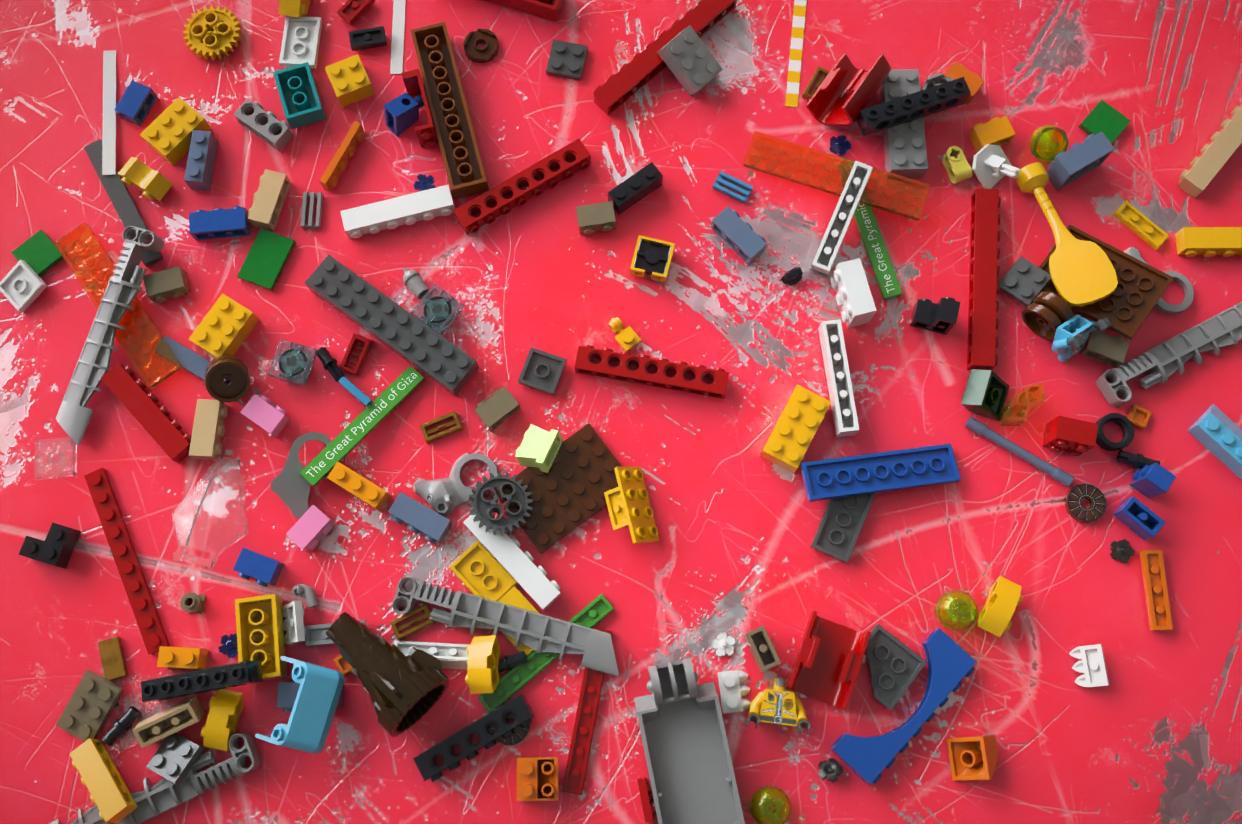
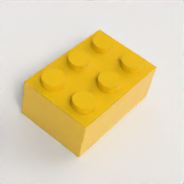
M178 97L140 136L151 148L174 166L189 151L192 131H209L211 127L203 116Z
M222 293L189 337V340L215 358L223 355L233 356L257 324L259 318L252 311Z

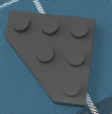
M876 624L871 630L866 647L873 698L892 711L927 662L882 626Z

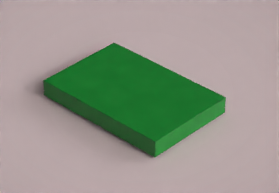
M260 228L237 277L273 291L296 242L290 238Z

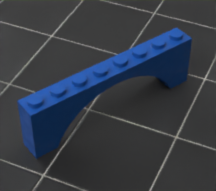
M940 628L934 629L922 643L927 659L928 678L923 698L912 716L896 729L878 736L858 737L842 733L829 748L866 784H875L882 777L881 772L885 767L888 769L896 760L894 758L896 754L906 750L909 746L907 742L912 736L915 738L922 731L921 726L925 721L928 723L936 714L934 711L937 707L944 706L949 700L947 696L950 692L957 691L962 685L960 681L964 676H970L975 670L973 666L977 662Z

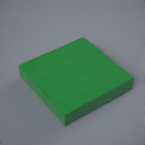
M1101 100L1078 127L1089 135L1093 133L1096 135L1102 131L1112 144L1131 120Z
M42 229L11 252L18 261L24 260L39 277L65 258V255Z

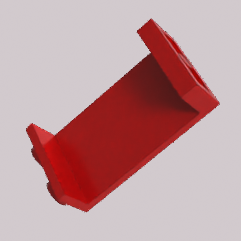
M414 69L402 72L407 93L410 96L422 94L429 124L415 127L421 148L432 147L438 144L439 141L420 70Z

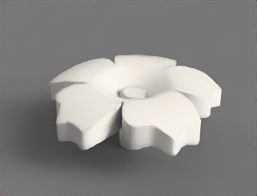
M720 632L717 639H713L711 644L714 649H717L715 654L719 657L725 656V652L730 656L734 653V647L730 645L735 644L736 641L731 636L726 637L725 632Z

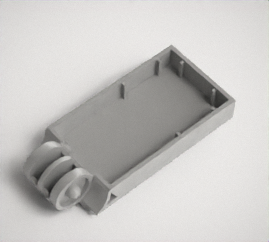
M690 658L648 666L650 681L647 682V689L653 694L636 697L634 702L658 824H745L721 707L714 683L709 682L696 685L699 676L694 672Z

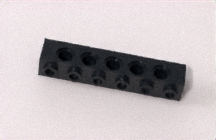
M964 77L863 109L859 113L857 123L864 137L965 104L971 92Z
M245 661L141 681L142 702L162 701L263 682L261 661Z
M519 695L416 756L413 760L424 781L431 779L434 782L443 776L442 772L449 768L452 771L461 765L460 761L463 759L471 760L479 755L478 750L483 747L487 750L496 745V739L500 737L506 739L515 733L513 729L521 726V728L528 726L532 723L531 719L535 715L525 696ZM510 712L516 715V721L513 724L507 721V715ZM493 722L498 725V732L494 735L489 731V726ZM474 733L480 736L478 745H474L471 741ZM456 744H460L462 747V753L459 756L453 751ZM439 754L444 757V764L442 766L436 764V757Z

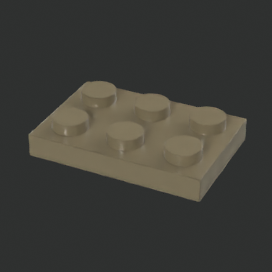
M86 670L56 726L83 742L89 738L96 739L124 689L92 670Z

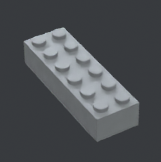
M919 69L891 70L879 87L880 104L921 91ZM923 117L883 130L887 179L923 178L928 170Z

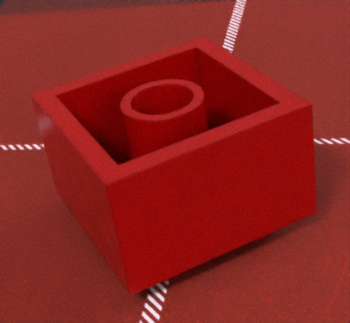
M1058 416L1045 426L1043 447H1048L1050 451L1054 452L1066 451L1069 455L1080 456L1095 447L1098 424Z

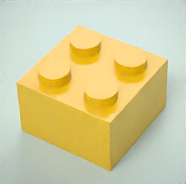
M358 54L324 67L342 107L375 95Z

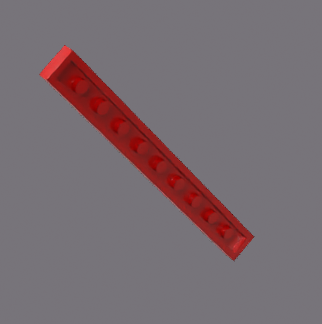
M102 467L84 475L148 655L159 652L160 646L170 647L107 471Z

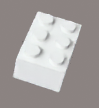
M860 258L838 263L831 277V285L837 292L836 301L838 305H841L843 322H846L848 328L869 323L877 310Z

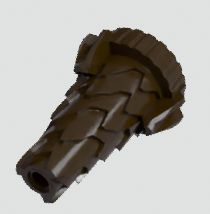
M346 612L339 615V618L326 632V635L337 645L344 659L353 667L351 671L363 683V688L371 696L378 716V723L392 737L399 736L419 721L435 705L448 687V677L442 672V662L438 658L415 647L410 649V655L406 657L395 644L391 646L378 632L374 633L363 622H359L355 617L350 616Z

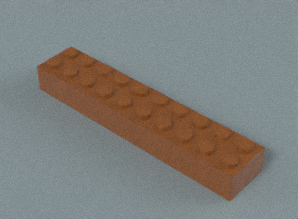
M441 22L412 29L410 31L453 198L457 199L488 191L489 187L446 23Z

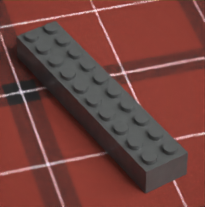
M329 254L305 281L310 291L455 397L479 368L476 360Z

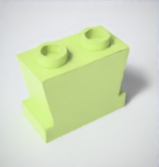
M531 424L524 434L520 447L516 450L515 457L521 466L537 467L542 472L548 473L563 439L558 430L551 429L548 432Z

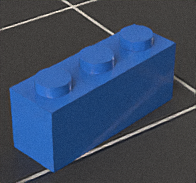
M236 206L232 209L216 208L212 211L197 210L196 212L189 213V233L195 240L251 235V223L247 217L248 211L245 207Z

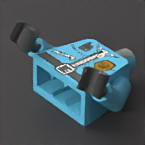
M1077 314L1057 327L1051 349L1058 354L1060 361L1068 362L1071 356L1082 350L1090 332L1097 330L1098 327L1103 331L1112 325L1107 318L1091 322Z

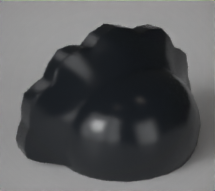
M800 267L791 269L783 275L781 281L790 286L797 284L802 279V269Z

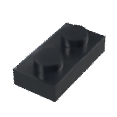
M384 26L349 32L352 51L387 45Z

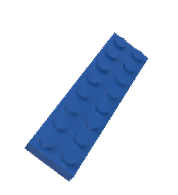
M951 443L803 462L800 465L808 502L956 483L961 480Z

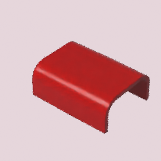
M843 53L806 105L812 116L824 125L852 126L858 118L860 111L867 106L891 71L885 56L880 54L869 71L862 68L860 70L851 63L846 53Z
M816 611L811 612L787 683V688L826 704L847 709L871 632L856 631L819 617Z

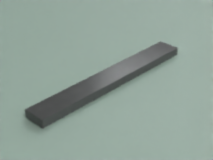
M101 139L85 146L84 149L124 227L134 226L148 230L124 182L121 181L122 178L118 174L117 168L115 175H102ZM145 250L142 262L148 267L162 260L163 257L160 252L153 253Z

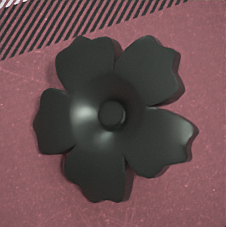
M1123 539L1119 540L1118 543L1113 541L1110 544V550L1113 551L1110 553L1112 559L1120 560L1121 563L1128 562L1129 556H1133L1135 552L1131 546L1127 547L1129 541Z
M830 758L828 762L824 760L818 764L820 768L819 778L822 780L827 778L828 781L834 783L837 781V776L843 773L842 766L838 765L835 759Z

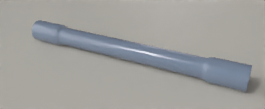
M970 417L965 424V427L1003 447L1047 473L1063 485L1068 487L1072 483L1073 476L1050 465L994 432L973 417Z

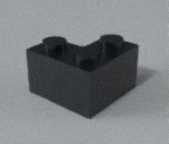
M951 297L941 298L937 304L932 303L929 299H918L914 304L909 326L947 335L956 324L961 302L955 301Z
M52 522L45 541L26 536L18 555L66 569L81 531Z

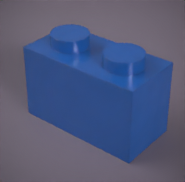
M132 80L130 85L126 87L121 100L117 102L115 111L121 119L141 126L158 96L152 88Z
M1154 463L1150 466L1146 465L1141 470L1137 469L1131 477L1133 481L1130 486L1148 499L1167 492L1176 476L1158 463Z
M1134 496L1125 499L1112 514L1143 540L1155 537L1166 523Z
M243 547L233 570L239 572L237 576L247 580L253 577L257 579L255 583L267 587L268 584L275 586L284 564Z

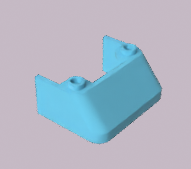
M281 656L280 660L294 664L292 679L300 683L288 724L281 723L276 725L271 735L256 733L255 737L283 747L314 754L320 753L325 746L344 685V675L337 670Z

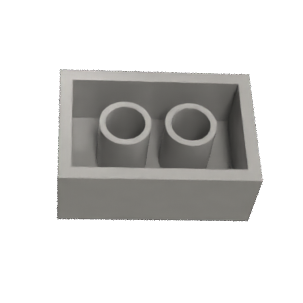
M691 26L682 30L657 52L689 95L698 92L723 70Z

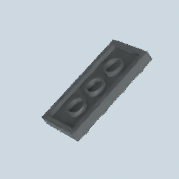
M876 493L830 499L810 548L847 564Z

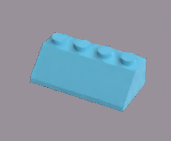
M1212 404L1187 431L1242 480V429L1218 407Z

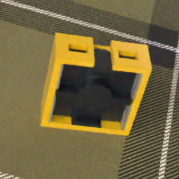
M639 235L630 267V274L643 278L645 275L652 276V280L666 283L675 243Z

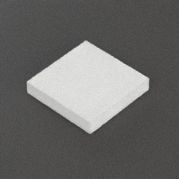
M20 260L0 282L1 293L22 313L47 287L46 283L24 260Z

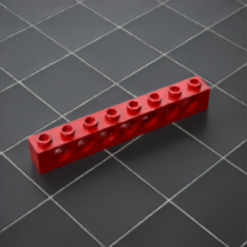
M578 138L453 210L455 218L466 235L475 233L483 225L491 224L497 217L508 214L514 207L524 205L533 196L537 197L547 188L555 187L559 181L572 177L578 170L586 169L591 164V155ZM569 159L575 160V161L572 162V163H568V162H567V160H569ZM554 168L559 169L557 172L551 171ZM538 177L544 178L541 181L535 180ZM522 186L528 187L526 190L520 189ZM507 195H512L510 199L504 198ZM491 204L497 205L494 208H489V205ZM475 213L481 214L479 217H473Z
M591 345L578 347L574 367L575 373L720 399L725 398L729 372H725L721 368H714L712 370L707 369L704 365L690 366L682 361L673 363L665 358H658L656 360L651 359L647 355L634 356L626 351L617 353L609 348L595 349ZM596 357L601 359V362L598 364L591 362ZM612 361L620 363L618 367H611L609 364ZM635 364L638 366V369L631 371L628 366ZM653 367L657 372L649 374L647 369ZM673 371L676 375L670 378L665 373ZM691 374L695 379L688 381L684 376ZM709 377L713 380V383L706 384L703 379Z

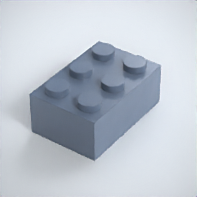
M1102 131L1096 135L1094 133L1084 139L1083 143L1077 142L1066 153L1062 151L1054 157L1055 160L1048 165L1049 168L1046 171L1049 175V181L1057 191L1100 166L1114 151V146Z

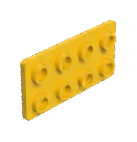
M615 467L614 470L619 487L604 492L613 530L629 526L634 544L658 542V529L655 525L653 510L650 506L649 495L641 468Z

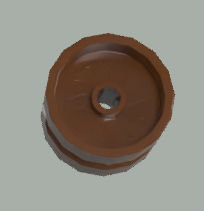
M1047 291L1038 294L1032 304L1022 312V319L1028 328L1038 336L1048 340H1054L1057 327L1074 316L1072 309L1063 299Z
M231 355L218 356L211 360L205 372V384L209 394L216 400L227 403L244 397L250 385L248 369L244 362Z

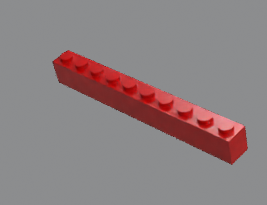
M700 0L694 9H689L682 19L676 20L669 30L663 31L656 41L650 42L643 52L637 53L630 63L624 64L617 74L611 75L605 84L598 86L593 93L594 103L609 116L667 67L666 63L657 53L662 47L688 26H691L699 38H701L736 8L737 0Z
M976 188L971 195L967 370H992L998 363V355H995V349L998 346L996 330L999 325V320L996 319L999 301H996L999 292L997 277L1000 272V267L997 266L1000 249L997 246L1000 240L998 225L1000 224L1001 215L998 214V208L1001 204V197H998L999 190Z

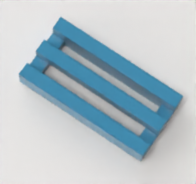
M720 171L712 188L745 204L753 186ZM720 183V184H722V185H724V186H727V187H729V189H731V190H733V191H737V192H739V193H741V194H743V195H745V196L743 197V196H741V195H739V194H737V193H735V192H733V191H730V190H728V189H726V188H724V187H722V186H720V185H718V184Z
M342 377L338 381L366 407L372 403V400L347 378Z

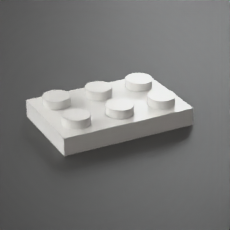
M286 15L279 59L281 67H292L308 62L310 68L316 69L323 22L321 17L302 16L298 18Z

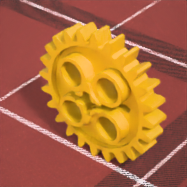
M211 5L210 9L207 10L204 6L202 12L197 9V15L191 13L193 18L186 19L189 24L184 25L186 30L182 31L185 36L183 39L189 50L193 54H197L199 58L203 56L207 60L210 56L212 60H215V57L218 56L222 59V54L229 56L227 51L234 52L232 47H238L237 41L242 40L240 37L243 34L240 29L242 26L237 16L232 11H228L226 7L222 10L220 5L216 9Z

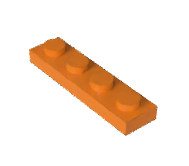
M354 121L319 181L323 189L330 192L337 185L339 175L345 171L349 158L355 154L356 146L363 140L365 134L361 123Z
M1141 550L1139 554L1150 631L1173 630L1162 550Z

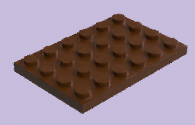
M1069 225L1067 229L1076 239L1095 242L1106 253L1115 269L1118 280L1115 291L1108 297L1094 304L1070 308L1096 322L1107 318L1112 325L1109 329L1131 340L1167 290L1174 277ZM1056 244L1039 267L1049 274V259L1056 249ZM1051 280L1042 292L1047 291L1063 299Z
M589 423L562 442L548 473L542 472L537 467H527L516 475V482L522 479L521 486L528 485L525 492H531V497L528 499L533 500L532 505H529L533 508L532 512H527L530 514L529 520L524 519L526 521L525 525L520 524V526L541 554L606 507L607 503L604 492L619 487L614 468L622 466ZM509 489L502 490L506 495L512 494ZM514 506L508 508L512 513L518 512V509Z

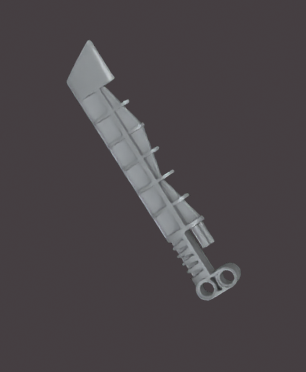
M134 226L124 229L122 237L125 240L123 243L124 250L120 251L122 255L118 257L119 263L115 264L117 268L112 271L114 275L109 279L55 418L64 431L78 445L82 441L93 410L86 408V405L95 391L101 392L102 389L98 388L102 382L101 377L110 370L112 350H118V348L113 346L116 329L126 330L125 327L118 324L127 310H134V307L130 305L138 292L142 290L140 285L147 270L139 266L145 250L157 253L164 247L162 238L149 230Z
M1242 302L1142 353L1141 356H1136V359H1130V362H1125L1124 365H1119L1118 368L1107 370L1097 379V387L1112 407L1118 408L1131 399L1132 392L1126 383L1150 371L1151 374L1139 380L1141 382L1140 386L1147 389L1159 382H1167L1168 377L1175 371L1179 374L1184 373L1183 364L1190 358L1195 363L1201 364L1202 357L1200 353L1211 351L1218 355L1220 354L1219 348L1237 345L1238 341L1242 338Z
M404 577L398 583L392 604L393 610L397 614H407L413 611L416 599L452 609L451 612L433 608L430 614L431 620L448 624V628H471L470 634L472 635L476 628L494 629L493 635H498V632L501 631L514 638V647H518L519 642L537 651L536 653L538 654L540 652L560 653L559 660H562L564 653L583 654L581 666L614 676L619 675L613 642L609 633L459 590L455 593L452 588L448 591L445 586L441 589L438 584L435 587L432 586V583L427 585L425 581L414 577ZM409 580L413 583L411 591H407L405 588V584ZM402 600H405L408 604L405 611L401 610L399 606Z
M247 733L233 735L229 740V748L233 757L202 772L199 769L216 762V757L212 751L200 755L179 786L165 778L153 786L148 777L144 778L145 790L131 793L138 807L118 823L103 821L99 815L100 810L95 804L85 813L81 808L78 809V818L70 824H141L204 794L206 789L212 790L214 785L219 787L221 782L225 784L228 779L234 780L235 775L240 777L257 770L261 764V758L254 739ZM241 737L245 742L243 748H240L238 745ZM247 757H250L252 760L249 768L245 763ZM57 819V820H55V821H53V822H50V823H48V824H62V823H61L60 819Z

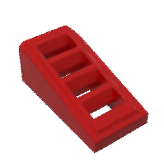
M353 333L340 369L358 376L374 341ZM358 341L364 343V347L358 345ZM357 348L361 350L362 353L359 354L355 352L354 349ZM351 355L358 357L359 360L356 361L350 357ZM351 362L355 364L356 367L353 368L351 366H348L347 363Z

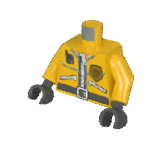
M774 678L773 690L764 689L763 692H759L750 704L746 726L749 725L750 721L756 724L755 729L758 727L759 722L797 726L798 723V734H801V728H806L809 734L811 728L799 697L795 696V692L785 691L786 679Z

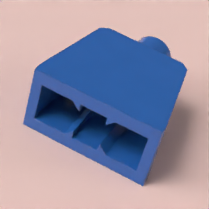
M404 93L384 105L385 124L397 137L419 119V108L424 105L423 98L420 95L412 98L408 93Z

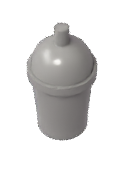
M403 269L405 272L403 275L405 286L418 299L426 297L430 293V289L421 278L420 273L415 270Z

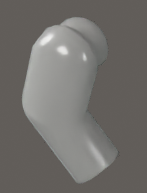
M301 583L293 587L294 595L306 598L308 608L318 606L316 594L312 587Z

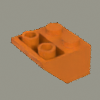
M517 757L516 801H558V757Z

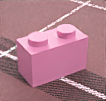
M254 394L240 413L276 438L290 420L285 416L287 412L278 405L276 408L271 406L272 401L265 396L258 397Z
M312 505L286 535L300 548L308 552L316 548L319 544L318 540L332 530V525L335 522L318 507Z

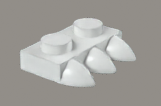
M293 601L283 606V617H286L283 621L284 630L287 631L284 638L287 645L301 643L305 641L306 636L302 601Z
M1102 644L1079 646L1069 653L1074 658L1082 659L1072 666V669L1085 673L1076 678L1074 682L1082 687L1109 685Z
M740 670L717 672L722 714L749 709L751 701L741 697L747 695L751 689L746 685L739 684L745 681L749 675Z

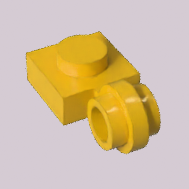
M618 317L610 320L608 325L614 333L619 332L615 336V340L624 351L629 352L641 342L639 336L630 326L624 330L622 329L624 324Z

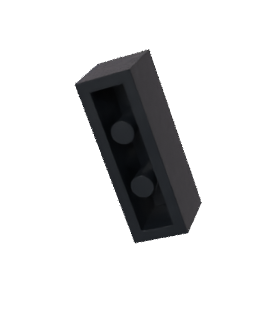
M651 162L608 192V201H612L614 210L620 215L659 188L663 183V175Z

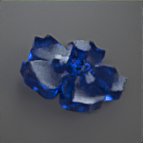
M843 134L837 138L833 136L830 138L831 147L829 149L834 154L838 152L839 156H844L847 150L851 148V143L845 141L846 136Z
M419 174L417 176L419 181H415L413 185L414 189L419 190V192L436 188L432 185L435 182L434 177L431 175L426 178V175Z
M237 633L230 634V637L228 635L221 637L220 643L224 645L218 648L219 652L225 655L228 653V658H234L238 654Z

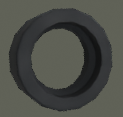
M1110 413L1096 422L1098 424L1096 443L1102 449L1117 451L1132 442L1134 427L1126 416L1119 413ZM1113 421L1122 428L1124 434L1122 441L1113 443L1105 437L1103 426L1107 422Z

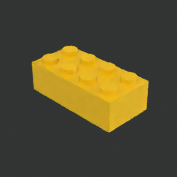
M797 384L760 456L795 473L831 401Z
M271 594L235 599L238 663L261 661L263 680L286 677V661L280 660L281 656L286 657L282 596Z

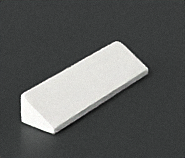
M394 642L406 657L410 655V649L415 647L438 658L442 662V668L468 670L467 647L470 644Z

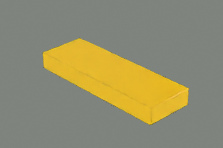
M1127 200L1113 214L1115 218L1155 251L1169 237L1166 232Z

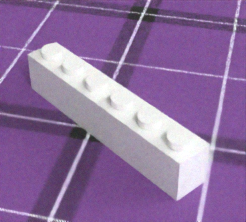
M855 161L815 255L811 269L829 275L873 167Z
M444 185L343 210L340 213L348 238H359L364 234H376L380 230L395 229L404 224L412 225L417 221H428L441 215L448 216L453 213L455 206L449 185Z
M841 319L822 321L818 330L836 437L853 436L859 431V424Z
M493 513L489 514L492 518L495 517ZM470 515L463 523L543 611L561 596L559 592L561 587L554 580L550 582L545 577L548 573L541 565L536 567L533 564L534 558L528 551L524 553L519 548L521 544L514 536L510 539L506 534L507 530H505L503 536L500 530H497L495 535H493V529L485 532L486 526L484 525L479 528L480 521H473L476 515Z

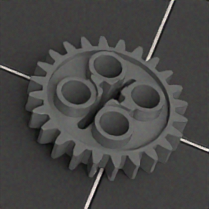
M498 472L497 477L490 473L489 480L483 476V483L477 481V488H472L473 494L469 496V500L472 502H469L468 507L473 508L470 510V515H476L473 521H480L479 528L484 525L486 526L485 532L493 529V535H495L497 530H500L503 536L505 530H507L509 534H512V528L519 531V524L524 526L526 523L524 519L529 520L530 514L527 512H532L533 508L529 505H532L533 500L528 498L531 497L532 493L525 492L528 485L521 486L522 479L518 482L515 481L516 475L510 479L508 472L504 477L501 476L500 472ZM494 488L498 489L500 502L502 504L504 503L503 510L508 519H505L503 516L502 506L500 503H498V495ZM509 489L512 494L506 495L502 490ZM489 494L493 499L488 501L483 496ZM514 506L518 509V512L512 513L508 508ZM496 512L500 517L494 519L489 514Z

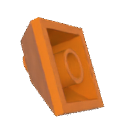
M995 735L946 738L952 781L992 779L999 756Z

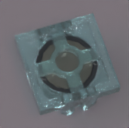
M434 284L414 307L411 314L442 335L463 310L464 305Z
M280 339L267 374L287 384L290 382L294 386H297V384L305 386L318 350Z

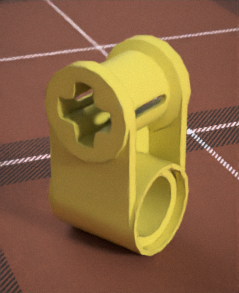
M951 146L943 156L942 163L950 181L956 184L971 178L973 173L962 149L958 146Z

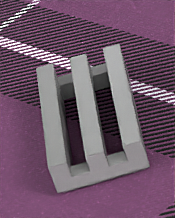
M303 192L302 228H321L322 192ZM310 198L309 218H308V224H306V223H307V211H308V199ZM315 198H317L316 222L313 224Z

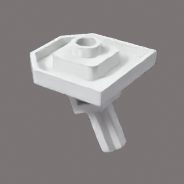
M986 144L973 156L972 170L984 189H991L1005 175L1012 178L1019 176L1020 169L1011 165L999 145Z

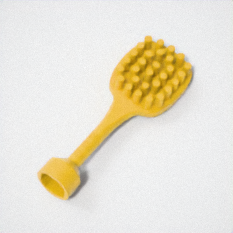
M1036 162L1020 169L1019 176L1015 178L1020 190L1024 193L1034 194L1053 231L1056 249L1049 259V271L1059 295L1069 307H1083L1084 305L1094 304L1111 295L1118 284L1117 275L1111 261L1095 242L1076 239L1065 227L1044 189L1049 180V175L1043 164Z

